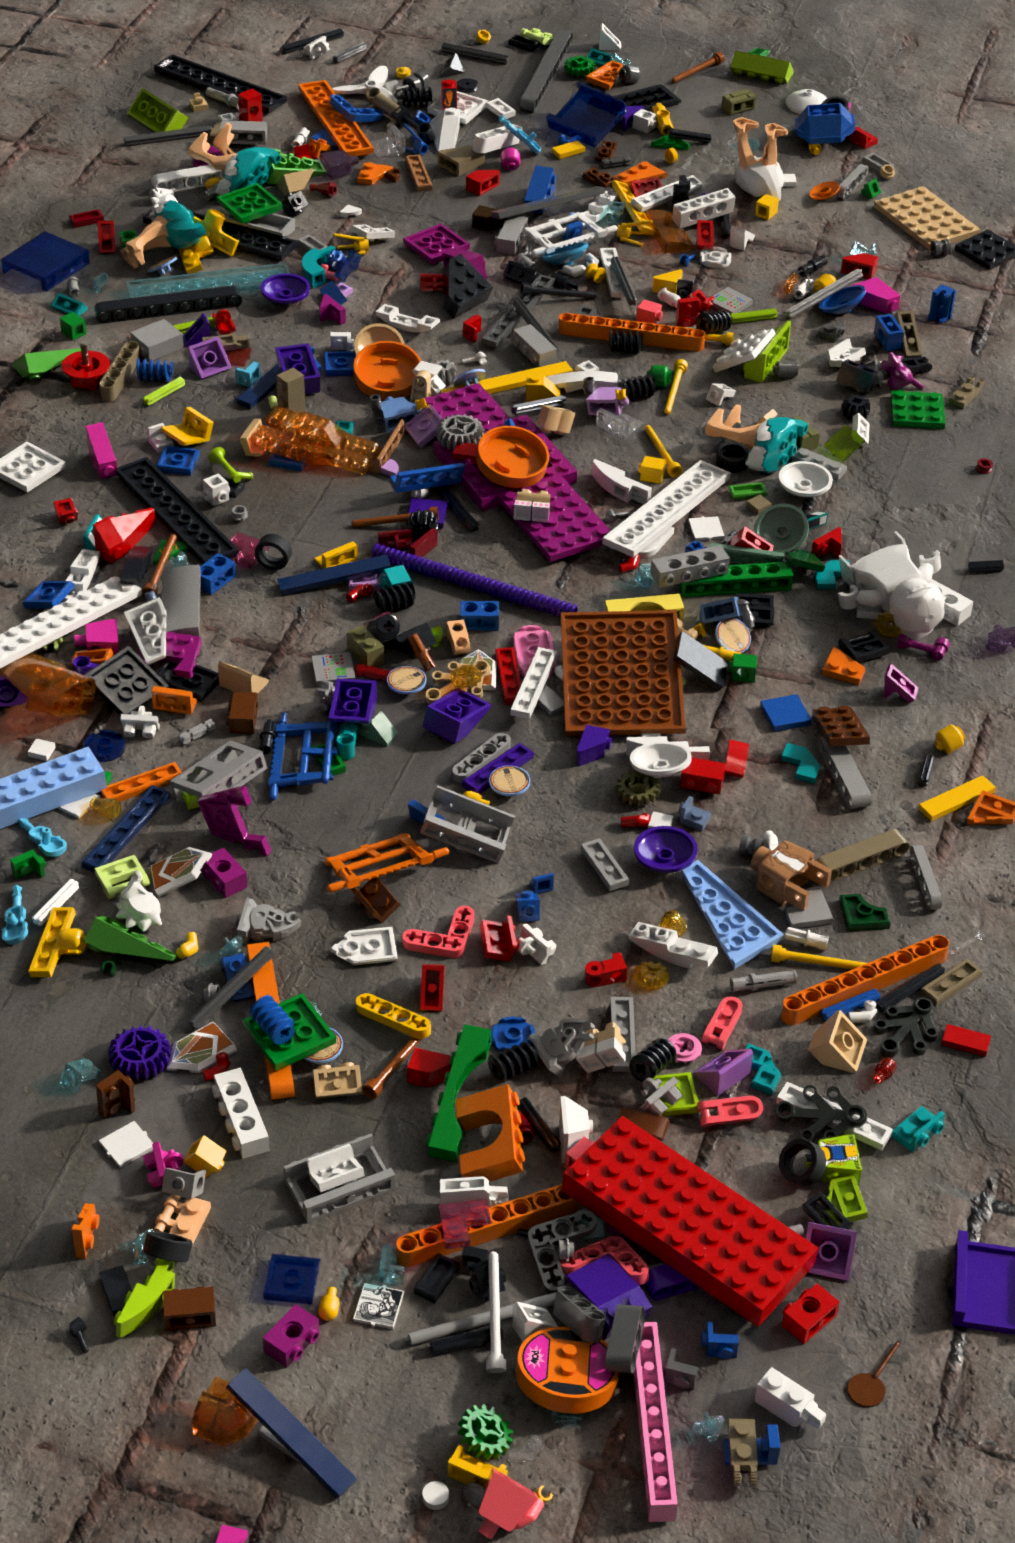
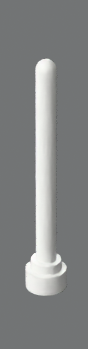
M493 1251L488 1256L491 1354L488 1355L486 1360V1372L503 1373L506 1372V1359L501 1354L498 1254Z

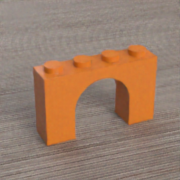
M505 1084L455 1099L457 1119L465 1131L488 1124L502 1125L500 1135L491 1145L460 1155L462 1177L484 1176L491 1182L522 1173V1162H525V1156L520 1143H523V1136L519 1129L521 1117L517 1110V1106L520 1105L517 1093L512 1092L509 1085Z

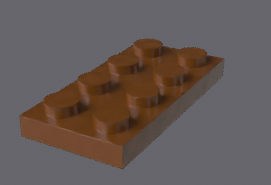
M843 705L838 708L819 707L818 709H812V717L830 747L870 744L869 734L851 707Z

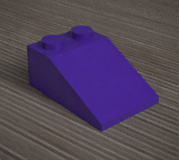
M309 343L276 347L275 352L280 373L295 368L304 375L305 394L319 393L320 374Z
M337 678L329 721L369 724L375 712L377 702L376 681Z
M458 688L427 706L422 727L428 729L433 734L446 738L449 742L457 743L471 732L488 712L492 704Z
M609 1254L566 1276L573 1288L578 1290L606 1315L602 1333L605 1340L610 1338L618 1304L644 1306L645 1319L652 1308L640 1286Z

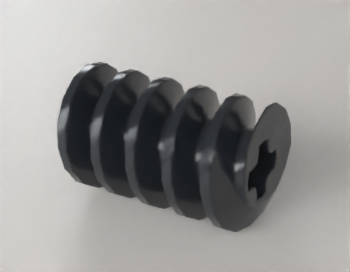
M405 87L404 92L402 90L403 106H405L406 102L409 107L412 102L415 106H417L418 102L421 106L423 102L428 106L429 102L432 103L431 87H428L427 91L425 87L422 88V91H420L419 87L416 88V91L411 87L410 92Z
M713 311L698 315L695 325L696 329L703 330L705 334L728 331L731 328L732 319L727 311Z
M609 330V347L611 352L614 351L615 347L620 352L623 347L624 352H627L628 348H630L631 353H633L634 349L637 348L638 353H640L643 344V332L639 336L638 331H636L634 336H632V332L629 331L626 336L625 331H622L621 335H619L618 330H616L614 335H612L611 330Z
M652 374L650 376L645 375L644 377H632L631 379H619L618 387L622 390L626 389L627 398L630 395L634 399L635 394H637L638 398H641V393L644 394V397H647L648 392H650L651 396H654L655 379Z
M410 581L408 584L402 583L401 586L397 584L394 587L389 586L387 589L382 588L380 591L374 590L373 597L376 606L381 608L384 613L386 612V606L392 611L394 604L397 609H400V603L407 607V601H409L411 606L414 605L415 589Z
M387 614L370 621L367 625V630L379 642H384L397 636L400 630V623L395 616Z
M657 1038L653 1040L652 1043L648 1044L647 1047L643 1048L642 1051L638 1052L630 1060L629 1068L632 1076L640 1082H643L646 1078H654L677 1058L676 1048L666 1039Z
M530 1039L527 1042H521L519 1045H513L511 1049L506 1048L503 1052L499 1051L495 1055L488 1056L490 1072L495 1078L500 1076L503 1081L507 1080L506 1073L513 1078L515 1076L514 1070L518 1074H522V1066L527 1071L531 1070L530 1063L536 1068L539 1066L538 1053Z

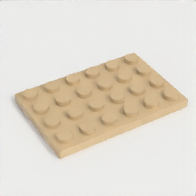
M924 186L874 201V207L928 250H930L931 241L948 239L950 244L980 233V229Z

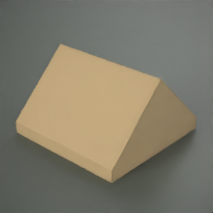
M221 661L218 663L219 686L233 692L259 693L269 682L268 679Z

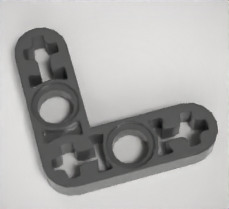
M585 1210L535 1225L529 1230V1245L543 1287L549 1294L557 1292L558 1287L565 1286V1276L554 1246L558 1245V1240L568 1238L569 1241L592 1234L596 1230L597 1222L595 1215L591 1211ZM585 1218L589 1222V1227L586 1228L582 1224V1219ZM573 1221L575 1222L576 1232H573V1224L571 1223ZM559 1225H566L569 1228L568 1234L564 1236L558 1235L555 1230ZM548 1229H551L553 1239H550V1234L548 1235ZM536 1233H540L541 1236H544L542 1242H538V1240L535 1239ZM544 1254H549L554 1260L550 1265H543L539 1261L540 1257ZM553 1271L555 1279L560 1280L556 1287L553 1284H549V1272Z

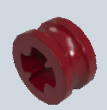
M986 458L979 459L976 471L982 474L990 473L993 462Z

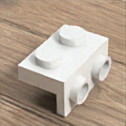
M845 339L828 349L826 353L830 367H841L842 362L847 359L854 362L859 361L860 357L866 354L865 348H852L850 339Z
M350 1144L306 1160L310 1180L320 1192L330 1191L336 1186L354 1182L358 1178L365 1176L363 1167L354 1158L353 1149Z

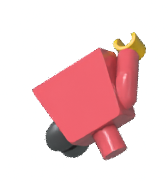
M495 1468L491 1469L485 1488H482L477 1482H469L463 1488L462 1493L464 1500L477 1508V1512L485 1517L479 1532L489 1539H493L499 1526L511 1532L513 1529H521L534 1522L543 1509L544 1503L553 1496L550 1492L544 1498L541 1495V1490L544 1486H540L533 1492Z

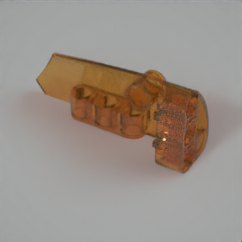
M31 652L0 668V674L27 697L26 709L44 712L57 717L85 715L92 709L96 688L95 680L69 670L61 663Z

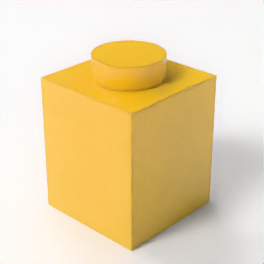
M765 194L756 202L755 216L766 220L772 218L778 212L779 199Z
M645 456L643 462H640L638 466V473H641L640 480L661 484L665 474L666 459Z
M203 1135L191 1144L183 1163L197 1172L206 1170V1178L212 1173L220 1171L224 1165L223 1157L226 1150Z

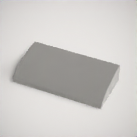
M230 213L225 216L224 220L280 236H288L295 230L294 218L275 213L243 224Z
M200 565L180 566L162 572L161 601L166 610V632L199 636Z

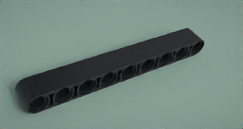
M225 286L104 301L97 303L94 306L97 321L105 324L232 308L241 305L242 297L238 287Z

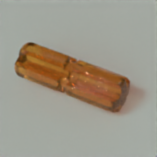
M792 273L784 287V291L787 294H791V291L794 290L799 276L796 273Z

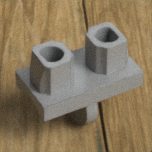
M672 1077L662 1087H659L662 1084L659 1078L656 1080L646 1078L643 1081L644 1090L641 1093L645 1097L648 1094L650 1096L639 1110L649 1111L661 1116L668 1109L661 1101L663 1097L671 1106L682 1097L680 1091L675 1087L679 1081Z

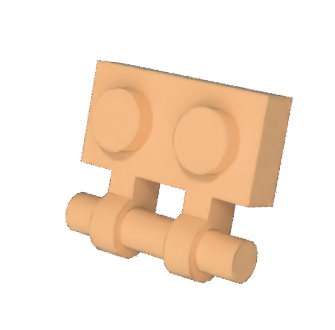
M171 1194L164 1203L165 1208L162 1214H159L155 1220L156 1226L153 1231L163 1232L166 1229L170 1231V1234L185 1237L194 1243L211 1209V1203L197 1198H187L185 1203L179 1202L181 1196ZM173 1212L179 1214L176 1220L171 1219Z

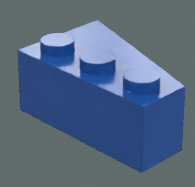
M535 166L524 200L525 203L552 196L556 183L554 168ZM546 208L539 209V210H535V211H531V212H536V213H542V214H543Z

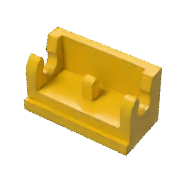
M462 1445L456 1448L448 1461V1476L464 1484L477 1482L482 1488H485L492 1468L506 1476L508 1475L506 1465L501 1464L497 1468L465 1453L466 1451H463L464 1446Z

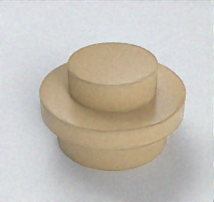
M888 164L884 165L880 169V175L885 179L893 178L895 175L894 167Z

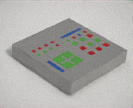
M727 287L714 295L715 300L712 303V307L719 311H727L729 314L740 313L753 304V299Z
M350 652L312 656L316 686H321V679L333 682V685H336L337 678L355 679Z

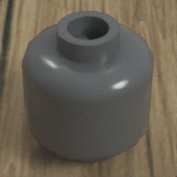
M623 65L618 75L622 83L636 84L641 73L636 65Z

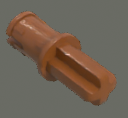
M416 633L408 637V641L416 654L415 657L419 659L424 671L427 672L434 668L436 665L428 653L429 649L425 648L418 634Z

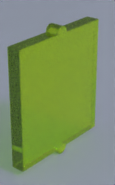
M845 424L824 444V447L831 452L832 456H836L844 462L865 442V439L857 434L856 430H852Z

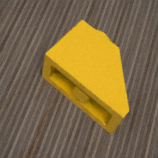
M526 375V402L560 396V389L544 375Z

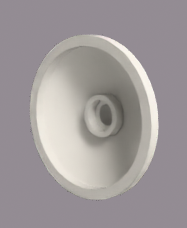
M802 89L791 93L786 98V106L791 111L801 114L807 105L822 104L827 97L815 90Z
M807 461L793 462L785 465L779 472L780 485L787 492L796 496L816 497L827 492L832 486L833 478L831 473L817 463Z
M672 742L648 743L636 748L630 755V764L635 770L644 775L658 778L669 777L683 771L692 760L691 752L688 748Z

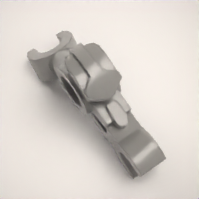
M322 679L321 689L318 688V694L321 695L318 708L320 711L327 713L330 711L329 707L332 704L335 686H333V682Z

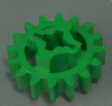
M579 55L575 56V58L570 57V59H566L564 68L567 74L571 73L572 76L585 77V75L595 71L596 64L593 59L584 58V56Z
M482 1404L480 1408L473 1405L470 1410L467 1409L457 1424L460 1426L457 1434L463 1436L460 1441L461 1444L467 1443L469 1445L467 1448L468 1452L476 1451L475 1455L477 1458L483 1454L485 1460H489L491 1456L497 1460L500 1455H504L513 1442L511 1438L513 1430L507 1429L510 1422L502 1420L503 1413L497 1415L495 1414L494 1407L489 1411L485 1404Z

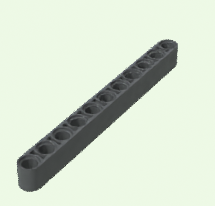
M557 31L521 98V110L536 111L572 43L573 32Z

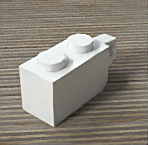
M484 1176L440 1179L442 1217L457 1218L509 1201L507 1187L489 1186V1180Z
M773 1367L769 1369L757 1384L754 1401L789 1425L798 1427L802 1422L819 1429L825 1422L826 1413L817 1407L818 1405L814 1402L815 1395Z

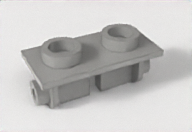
M874 355V361L867 362L865 366L878 371L874 385L880 384V387L883 388L882 381L884 376L881 361H877L876 355Z

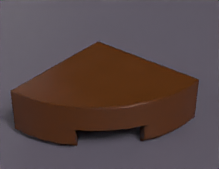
M395 167L385 172V178L395 183L400 180L399 169Z

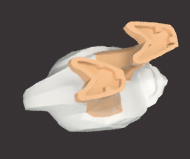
M743 117L733 120L738 137L739 155L734 172L735 182L741 189L754 197L767 194L778 198L780 201L784 177L783 171L777 162L776 138L787 135L788 130L776 123L765 125L767 143L764 147L763 157L757 158L751 152L747 133L751 129L759 128V123Z

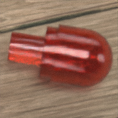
M884 1057L879 1061L875 1068L876 1075L874 1076V1081L876 1083H882L883 1080L892 1077L897 1068L893 1058Z

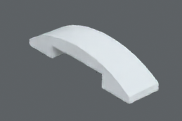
M384 304L375 311L376 315L389 325L408 332L429 331L440 322V319L427 315L422 319L399 314L398 307Z

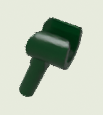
M115 953L111 961H105L102 964L103 974L111 969V976L116 975L115 965L120 957V953Z

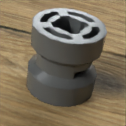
M948 239L931 241V255L933 257L940 254L949 255L951 252L950 241Z
M743 834L738 854L743 856L751 854L753 857L758 848L763 846L764 839L757 837L753 840L750 836Z

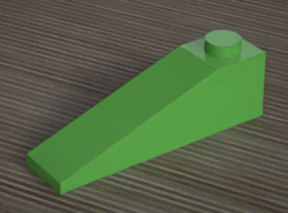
M275 149L280 153L281 160L276 165L271 164L270 174L266 182L267 184H277L284 174L313 168L311 177L324 175L326 170L321 161L307 157L297 158L292 153L287 155L281 153V150Z
M81 348L25 353L15 360L12 365L22 378L35 380L40 378L41 375L61 366L62 361L68 355L81 351Z
M107 915L95 917L84 942L89 944L88 947L96 952H101L102 950L170 961L178 957L175 953L158 943H147L146 936L135 932L130 933L131 928L127 929L125 924Z

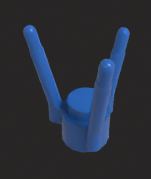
M404 124V127L412 134L410 138L414 141L413 149L398 146V148L415 155L418 153L420 155L426 154L428 145L407 124Z

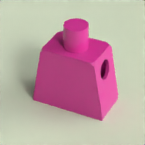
M117 618L86 624V634L74 635L75 647L87 646V650L111 648L114 655L119 652Z

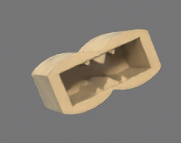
M542 405L536 425L541 427L543 432L551 433L552 430L556 434L564 435V433H570L575 413L564 408Z

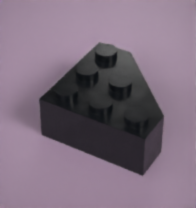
M462 254L450 259L444 271L443 308L455 319L488 300L493 286Z

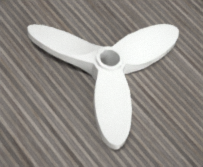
M386 66L377 67L370 74L369 80L362 84L333 88L336 94L362 93L366 95L369 89L377 87L383 95L398 104L396 97L386 88L382 87L388 77Z

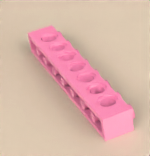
M645 1322L633 1375L649 1522L675 1521L677 1495L657 1322Z

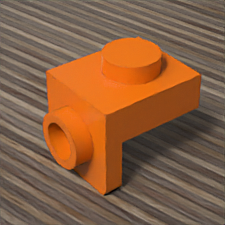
M321 138L318 140L310 139V156L319 158L321 150L331 151L332 146L328 145L326 140Z

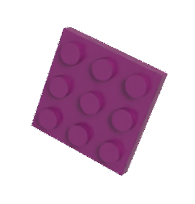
M441 223L403 238L404 245L431 264H436L443 260L442 252L457 247L465 250L470 249V243Z

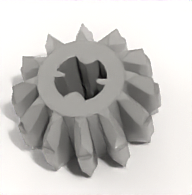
M435 360L432 364L442 366L436 375L444 384L450 385L457 375L454 362Z

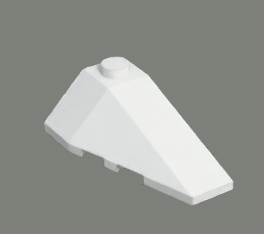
M445 108L431 120L430 125L435 135L434 142L437 152L455 148L460 128V109Z
M160 597L125 611L124 614L146 663L149 665L165 658L166 610Z

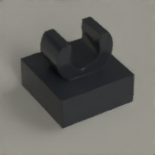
M467 1245L463 1246L462 1258L464 1262H468L466 1267L468 1274H470L468 1266L488 1259V1250Z

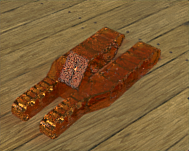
M274 406L264 420L268 426H259L251 437L252 445L259 449L297 461H303L313 466H336L358 474H366L371 466L369 459H375L381 451L377 443L348 434L330 419L308 412L299 413L279 406Z

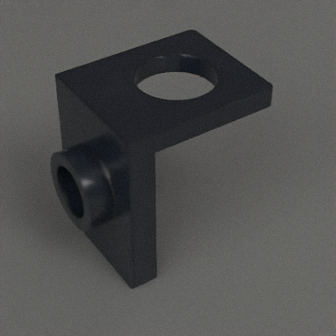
M678 279L676 294L680 296V299L687 298L688 295L695 292V289H693L694 281Z

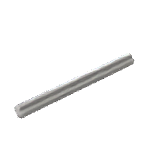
M854 270L785 311L786 317L793 318L863 276L862 270Z

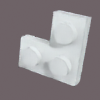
M366 224L352 225V232L358 234V237L368 239V241L395 238V231L389 228H372Z

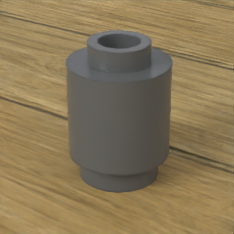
M776 361L772 367V373L776 378H793L798 375V364L793 361Z

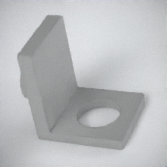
M397 80L384 83V87L396 99L402 98V90L404 92L405 87L409 88L408 85L400 87Z
M166 1168L162 1192L192 1199L203 1193L206 1170L192 1174Z

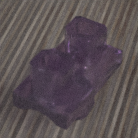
M998 624L994 626L993 632L988 633V644H986L988 651L995 650L997 653H1002L1010 645L1015 649V626L1004 629L1002 625Z

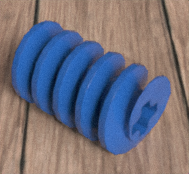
M138 358L136 361L138 379L142 381L145 378L146 381H149L151 378L152 381H156L158 378L162 382L165 378L166 382H170L173 375L172 360L170 365L167 364L166 360H164L163 365H161L160 360H157V363L154 364L153 359L150 360L149 364L144 359L141 364Z
M271 995L259 998L249 1010L250 1016L271 1038L274 1044H284L293 1037L294 1021L289 1018V1015L274 1001Z

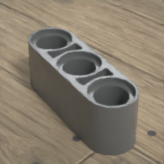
M568 1286L558 1287L552 1313L582 1340L590 1343L600 1342L606 1315L575 1288Z
M617 1305L606 1353V1370L608 1372L634 1373L645 1323L644 1306Z

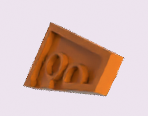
M611 60L587 75L586 81L610 90L619 77V70L624 64Z
M643 161L614 176L616 181L626 183L629 187L630 182L634 180L657 177L664 179L667 172Z

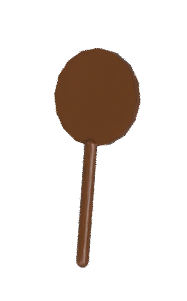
M899 1342L894 1343L873 1375L860 1373L850 1379L847 1386L848 1395L857 1405L874 1407L883 1401L886 1394L885 1386L878 1376L899 1347Z

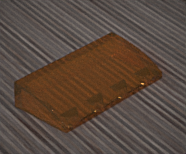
M646 210V216L649 220L653 221L651 224L655 229L654 236L664 254L695 250V246L684 228L679 229L672 220L673 213L664 210Z

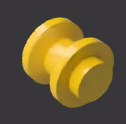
M595 263L588 265L585 270V276L588 279L593 278L595 283L602 282L606 275L605 269L602 267L598 268V265Z

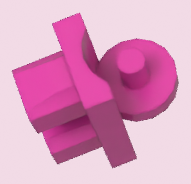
M159 1141L152 1144V1152L143 1156L144 1163L149 1170L157 1167V1170L147 1174L148 1181L153 1188L163 1185L166 1168L179 1170L184 1161L183 1155L175 1152L173 1149L169 1150L168 1153L161 1150Z

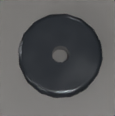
M471 78L460 79L457 81V89L464 93L475 92L478 90V82Z

